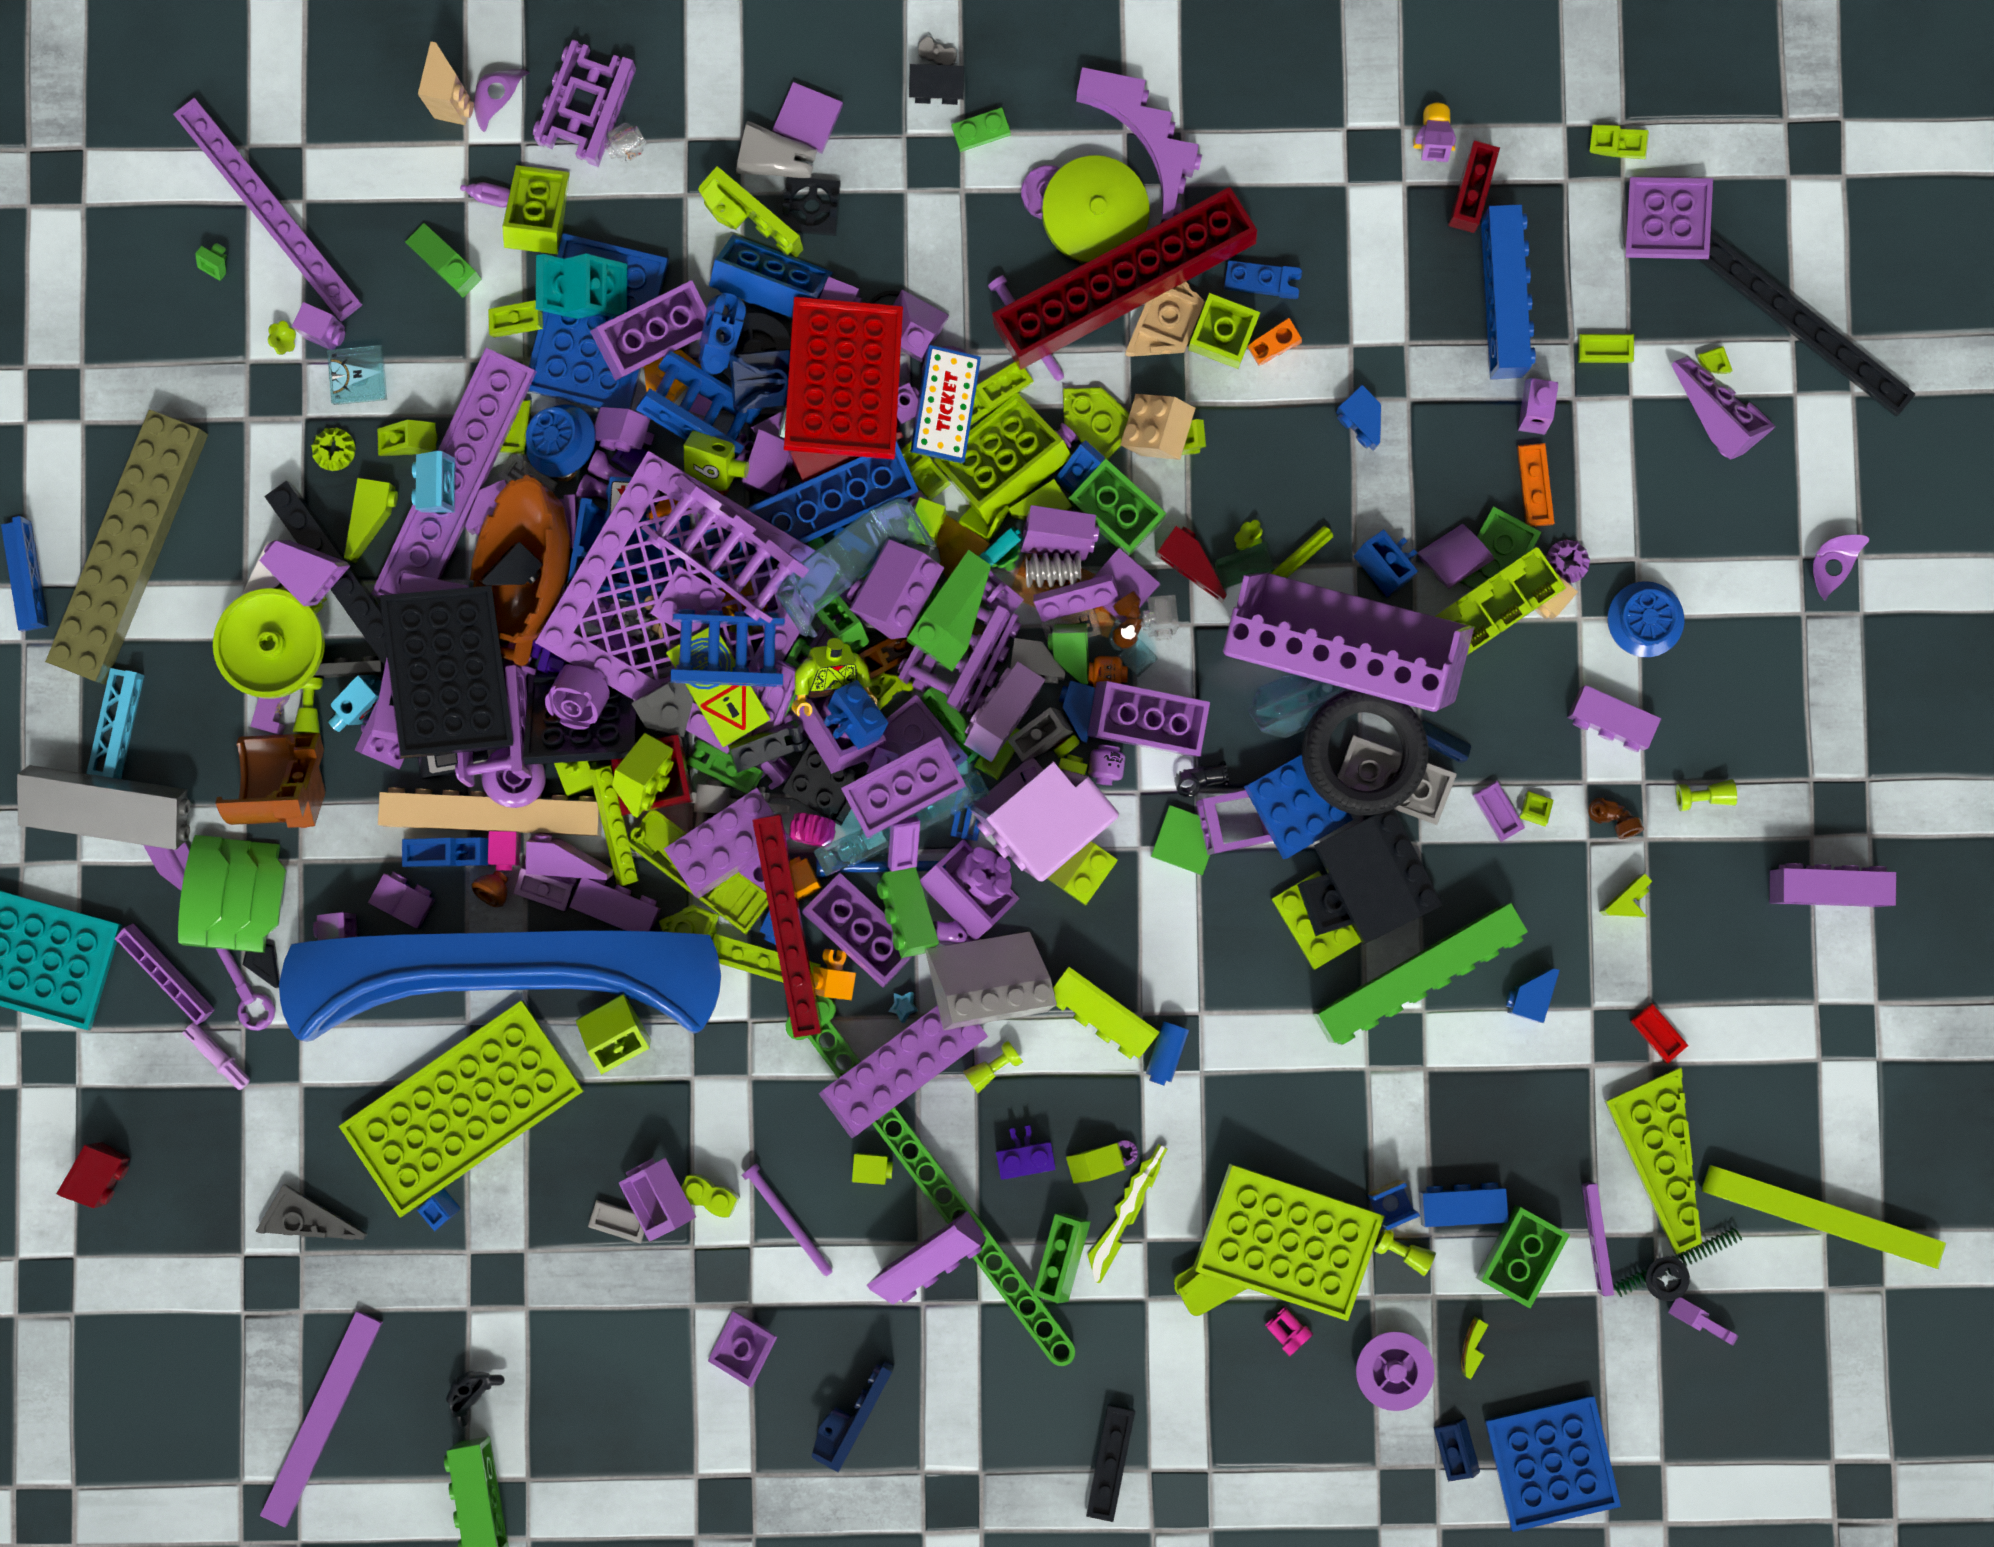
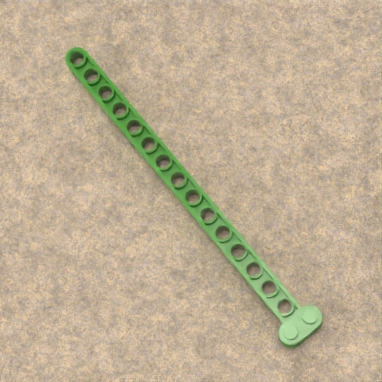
M817 996L823 1032L794 1038L790 1017L785 1024L786 1032L795 1040L808 1038L839 1079L859 1064L861 1060L831 1021L836 1013L834 1001L829 997ZM824 1032L832 1033L835 1037V1043L830 1048L823 1047L820 1043V1037ZM841 1054L848 1055L852 1060L851 1067L847 1070H842L837 1066L836 1060ZM896 1106L872 1123L947 1224L953 1221V1213L955 1211H968L987 1238L985 1243L981 1245L983 1250L975 1255L973 1259L1049 1360L1058 1366L1070 1364L1075 1356V1347L1072 1340L1038 1296L1033 1295V1288ZM888 1122H899L902 1127L901 1133L897 1136L888 1134L886 1130ZM907 1143L915 1144L918 1147V1155L914 1158L906 1157L903 1153V1146ZM924 1165L932 1166L935 1170V1176L930 1180H924L919 1174L920 1168ZM942 1187L948 1188L952 1193L951 1199L947 1202L939 1201L936 1197L938 1189ZM992 1254H996L1002 1259L1001 1266L996 1269H992L986 1264V1259ZM1015 1277L1019 1282L1017 1289L1013 1291L1006 1290L1003 1286L1005 1278ZM1025 1299H1031L1036 1307L1033 1312L1024 1313L1019 1307L1020 1303ZM1046 1321L1052 1325V1331L1048 1335H1040L1037 1332L1036 1328L1040 1322ZM1058 1344H1065L1069 1348L1068 1354L1063 1358H1059L1053 1353L1054 1347Z

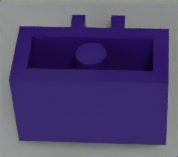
M1030 1125L1025 1126L1024 1146H1021L1020 1138L1015 1134V1128H1010V1135L1016 1146L996 1151L1001 1180L1056 1170L1051 1142L1030 1144Z

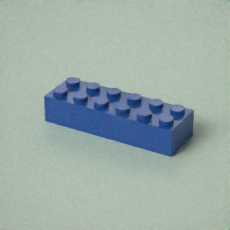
M1522 205L1489 206L1480 223L1490 380L1523 378L1532 367V364H1535L1536 360L1535 348H1531L1530 337L1534 335V323L1529 321L1528 310H1532V295L1527 294V283H1530L1531 272L1530 267H1526L1525 257L1529 255V242L1524 240V230L1527 229V214L1522 213Z

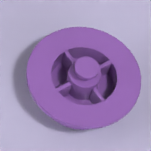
M1387 1332L1371 1339L1360 1352L1356 1365L1357 1382L1362 1393L1374 1405L1389 1411L1407 1410L1419 1404L1429 1393L1434 1381V1363L1428 1349L1417 1338L1402 1332Z

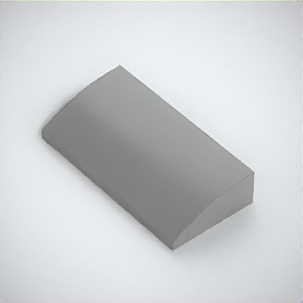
M1352 734L1337 777L1347 786L1357 790L1371 791L1378 789L1395 776L1401 764L1402 753ZM1428 763L1424 777L1416 791L1405 802L1394 809L1437 825L1457 774Z

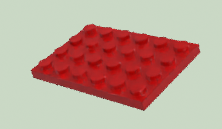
M794 297L784 450L883 459L895 458L903 306Z

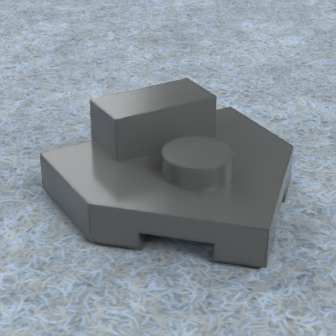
M669 680L631 702L646 728L684 737L694 699L685 684L670 683Z

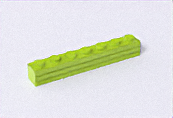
M601 765L591 768L589 773L616 884L624 886L636 882L638 878L623 816H621L618 795L612 786L613 774L611 766Z

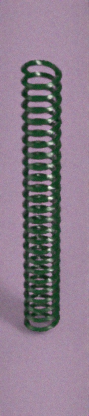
M1731 1228V1231L1726 1230V1234L1722 1232L1721 1236L1716 1235V1238L1711 1237V1241L1707 1239L1706 1243L1702 1242L1701 1245H1697L1696 1248L1693 1247L1691 1248V1250L1688 1249L1686 1250V1252H1681V1255L1677 1254L1676 1257H1671L1679 1259L1680 1257L1682 1262L1687 1267L1688 1265L1684 1259V1255L1686 1256L1691 1265L1693 1263L1690 1259L1689 1253L1692 1255L1695 1262L1698 1261L1695 1257L1693 1249L1697 1253L1699 1259L1702 1260L1703 1258L1699 1252V1248L1701 1249L1706 1258L1708 1256L1705 1252L1704 1246L1707 1248L1710 1255L1713 1254L1708 1242L1713 1247L1714 1252L1717 1253L1718 1251L1714 1245V1241L1716 1242L1721 1251L1723 1249L1719 1243V1239L1722 1241L1725 1248L1728 1247L1723 1235L1728 1240L1730 1246H1732L1733 1244L1729 1238L1728 1233L1731 1235L1736 1244L1738 1242L1734 1236V1232L1737 1234L1741 1241L1742 1237L1735 1228ZM1648 1267L1646 1271L1636 1272V1276L1632 1274L1631 1278L1626 1277V1280L1621 1279V1283L1617 1281L1616 1285L1613 1284L1620 1297H1622L1619 1286L1625 1295L1628 1294L1624 1283L1631 1293L1632 1289L1629 1281L1635 1290H1637L1634 1279L1640 1288L1643 1287L1639 1276L1646 1285L1644 1274L1646 1275Z

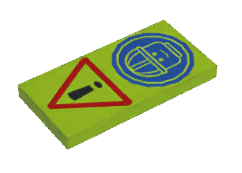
M709 627L692 636L691 665L693 670L705 671V666L708 665ZM720 635L719 666L721 671L732 672L736 660ZM680 644L666 652L675 669H677V665L680 663ZM685 684L722 747L727 746L771 720L751 686Z

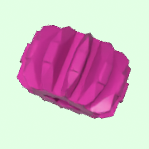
M798 812L794 814L793 820H791L789 837L797 842L827 848L831 846L834 840L836 823L825 817Z

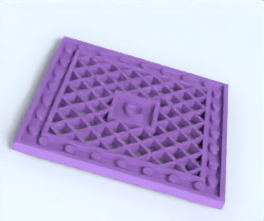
M647 451L535 641L536 644L574 666L601 671L605 676L604 681L607 685L633 700L642 697L662 685V683L670 680V676L659 678L655 664L671 660L668 656L654 660L651 645L666 642L669 651L671 649L670 641L680 638V633L668 636L665 623L681 631V623L672 622L673 614H678L679 609L695 610V615H706L708 610L718 609V611H722V607L737 604L738 611L743 612L741 602L736 598L722 602L726 593L718 589L720 586L711 579V584L694 575L700 573V571L697 569L691 570L688 562L685 561L687 570L678 565L672 574L669 560L679 558V556L676 554L667 555L665 546L662 548L664 557L648 560L645 546L651 543L648 540L643 541L640 526L655 523L656 530L660 528L659 522L666 520L669 515L657 517L654 502L669 499L671 509H674L673 498L680 501L683 497L681 495L683 489L675 484L681 474L708 492L707 494L714 499L722 502L773 540L781 549L786 550L810 569L805 577H799L797 582L793 573L790 576L792 585L780 587L774 593L778 608L764 611L765 613H778L779 618H785V625L783 627H776L775 663L778 659L784 660L814 609L812 605L819 601L840 566L650 451ZM658 489L667 494L653 498ZM699 501L689 506L691 509L686 510L683 514L684 516L693 513L696 525L699 523L697 513L702 516L706 513L704 511L706 506ZM650 504L653 519L639 522ZM721 517L718 521L714 520V524H711L708 530L717 528L720 542L706 546L702 536L700 539L702 547L693 549L689 554L703 552L706 566L710 562L707 550L721 547L725 541L721 527L732 532L730 531L732 525ZM678 521L676 524L678 533L670 534L666 538L670 540L679 537L682 546L684 543L683 536L691 534L694 529L681 531ZM636 528L639 543L625 546ZM747 536L738 541L741 542L744 556L729 560V556H727L720 566H727L730 580L726 582L730 585L736 580L734 579L731 564L746 561V564H748L754 554L748 555L745 541L754 547H757V544ZM641 547L644 562L629 565L626 550ZM622 552L625 566L611 570ZM765 558L768 571L753 574L750 578L754 594L745 596L749 600L756 599L760 594L758 593L755 579L770 575L771 579L779 569H772L770 558ZM665 561L668 576L653 579L650 565ZM646 566L649 581L634 584L631 569ZM627 571L630 585L615 589L611 574ZM608 576L611 590L597 593ZM668 581L658 598L655 584ZM651 585L654 599L639 603L636 588ZM632 590L635 604L620 608L617 593ZM792 590L782 606L779 593ZM613 595L616 609L601 613L597 598ZM594 601L597 614L583 617L591 602ZM655 604L650 614L658 619L644 622L641 607ZM637 609L640 623L625 627L622 612ZM618 614L621 628L606 632L602 617ZM598 619L602 633L587 636L583 622ZM661 623L664 637L649 641L646 626ZM692 623V636L708 628V624ZM578 624L580 625L583 637L574 632ZM720 624V628L723 627L725 643L734 657L731 645L736 644V639L730 640L727 630L728 624ZM642 628L645 642L630 646L627 631ZM764 632L753 635L748 633L747 646L750 655L747 656V661H749L747 668H749L751 673H760V669L763 668L764 638L755 653H753L750 640L764 637ZM623 633L626 647L611 650L607 636ZM604 638L606 650L590 641ZM647 647L650 661L635 664L631 650ZM628 652L631 665L614 655ZM652 666L655 679L638 669ZM751 686L760 700L765 687ZM693 702L686 730L728 754V745L722 747L698 705Z

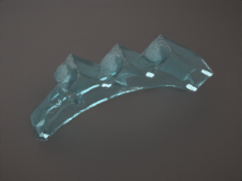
M978 770L961 776L966 787L909 816H917L920 820L919 833L933 825L948 820L990 795ZM890 827L878 832L870 839H867L863 829H860L814 850L825 875L827 876L849 866L860 864L889 848Z

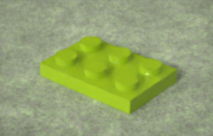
M1317 871L1316 873L1312 874L1311 876L1307 877L1306 879L1302 880L1301 882L1307 881V880H1310V879H1313V878H1316V877H1319V876H1322V875L1320 874L1319 871ZM1297 884L1271 899L1313 970L1362 942L1352 925L1315 937Z

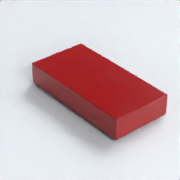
M1650 1003L1630 1020L1665 1063H1669L1689 1046L1653 1003Z

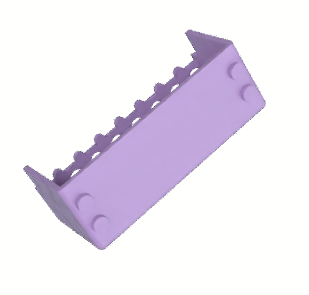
M1034 758L1023 762L969 808L980 821L976 825L986 838L992 835L996 840L997 844L994 847L1004 859L1009 856L1021 871L1024 870L1038 881L1046 880L1119 816L1118 811L1089 776L1087 777L1086 775H1080L1068 770L1061 771L1054 762L1043 770ZM1035 767L1038 775L1025 785L1020 773L1028 768Z

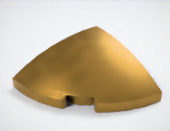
M946 515L944 523L941 524L937 537V548H939L941 560L939 564L944 567L943 573L947 579L968 550L979 556L990 546V543Z

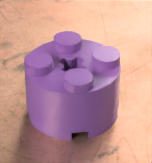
M565 665L559 672L545 698L548 712L552 716L555 713L561 718L560 723L569 728H589L590 724L597 721L609 699L610 693L604 681V674L597 669L590 670L581 666Z

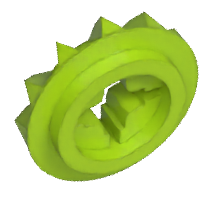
M337 427L325 428L323 432L316 435V439L311 445L312 457L316 463L329 471H338L347 467L352 462L356 451L353 438L346 431ZM335 439L336 446L344 451H336L331 457L330 452L323 447L331 446Z

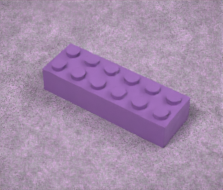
M937 1005L818 1094L848 1135L853 1138L988 1036L979 1024L943 1030Z

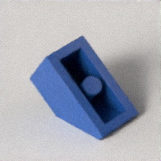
M1070 681L1069 687L1063 686L1059 702L1064 703L1062 710L1080 743L1086 744L1096 688Z
M1548 969L1517 985L1514 991L1510 990L1506 1000V1006L1509 1007L1507 1013L1538 1023H1544L1560 970Z

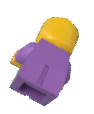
M1435 102L1429 104L1424 109V126L1420 128L1413 139V148L1422 149V161L1436 160L1438 162H1448L1451 151H1455L1456 136L1450 126L1449 107L1444 103Z

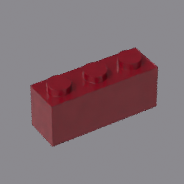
M1473 141L1467 155L1448 226L1471 233L1476 231L1480 223L1500 147Z

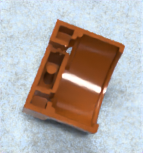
M320 733L239 737L237 741L241 769L239 798L223 800L222 797L216 798V807L222 819L230 825L286 822L288 828L314 827L326 793L319 769L324 753Z

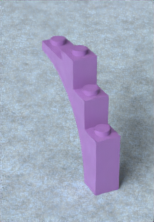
M1082 67L1076 102L1088 104L1105 111L1126 125L1138 137L1152 158L1159 177L1162 192L1161 223L1178 215L1181 204L1176 203L1178 193H1184L1186 178L1181 176L1192 178L1193 171L1200 169L1202 154L1197 153L1199 144L1169 139L1173 138L1176 122L1171 121L1172 112L1144 107L1147 105L1149 90L1145 89L1146 80Z

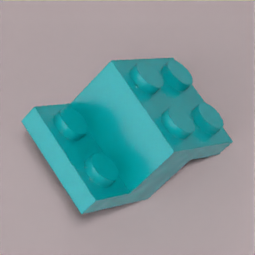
M546 254L536 255V310L575 319L597 314L616 318L626 313L627 264L590 254H582L566 259Z

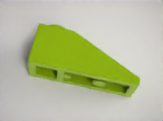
M357 478L344 559L347 561L357 562L391 515L392 507H396L398 492L395 491V487L392 484Z

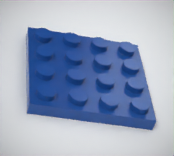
M1589 1395L1484 1420L1512 1532L1621 1507L1595 1396Z

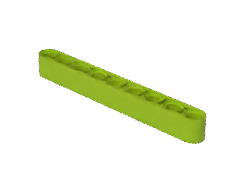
M1709 1165L1701 1190L1702 1192L1935 1269H1939L1946 1242Z

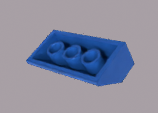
M732 234L714 261L709 287L715 288L721 293H731L745 302L754 303L769 309L771 312L781 313L793 318L794 297L819 299L828 277H832L833 272Z

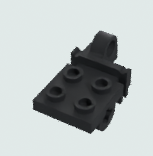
M809 743L781 790L828 819L834 813L835 815L831 820L841 826L852 809L841 788L862 778L864 775L859 774L855 780L854 776L857 771L850 767L831 774L816 747Z

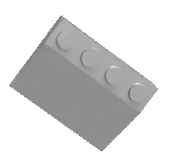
M1030 932L925 950L943 1030L1044 1013L1057 1005L1051 978Z

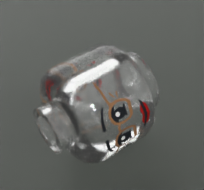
M623 123L607 133L608 143L604 146L611 159L617 157L621 163H627L643 154V146L646 145V142L637 125L632 127L629 123Z

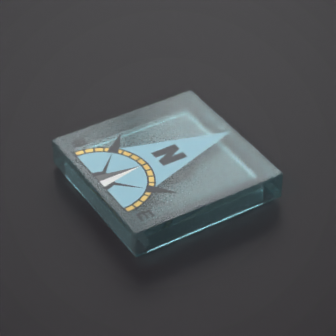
M381 345L327 350L331 404L342 405L387 400L384 355Z

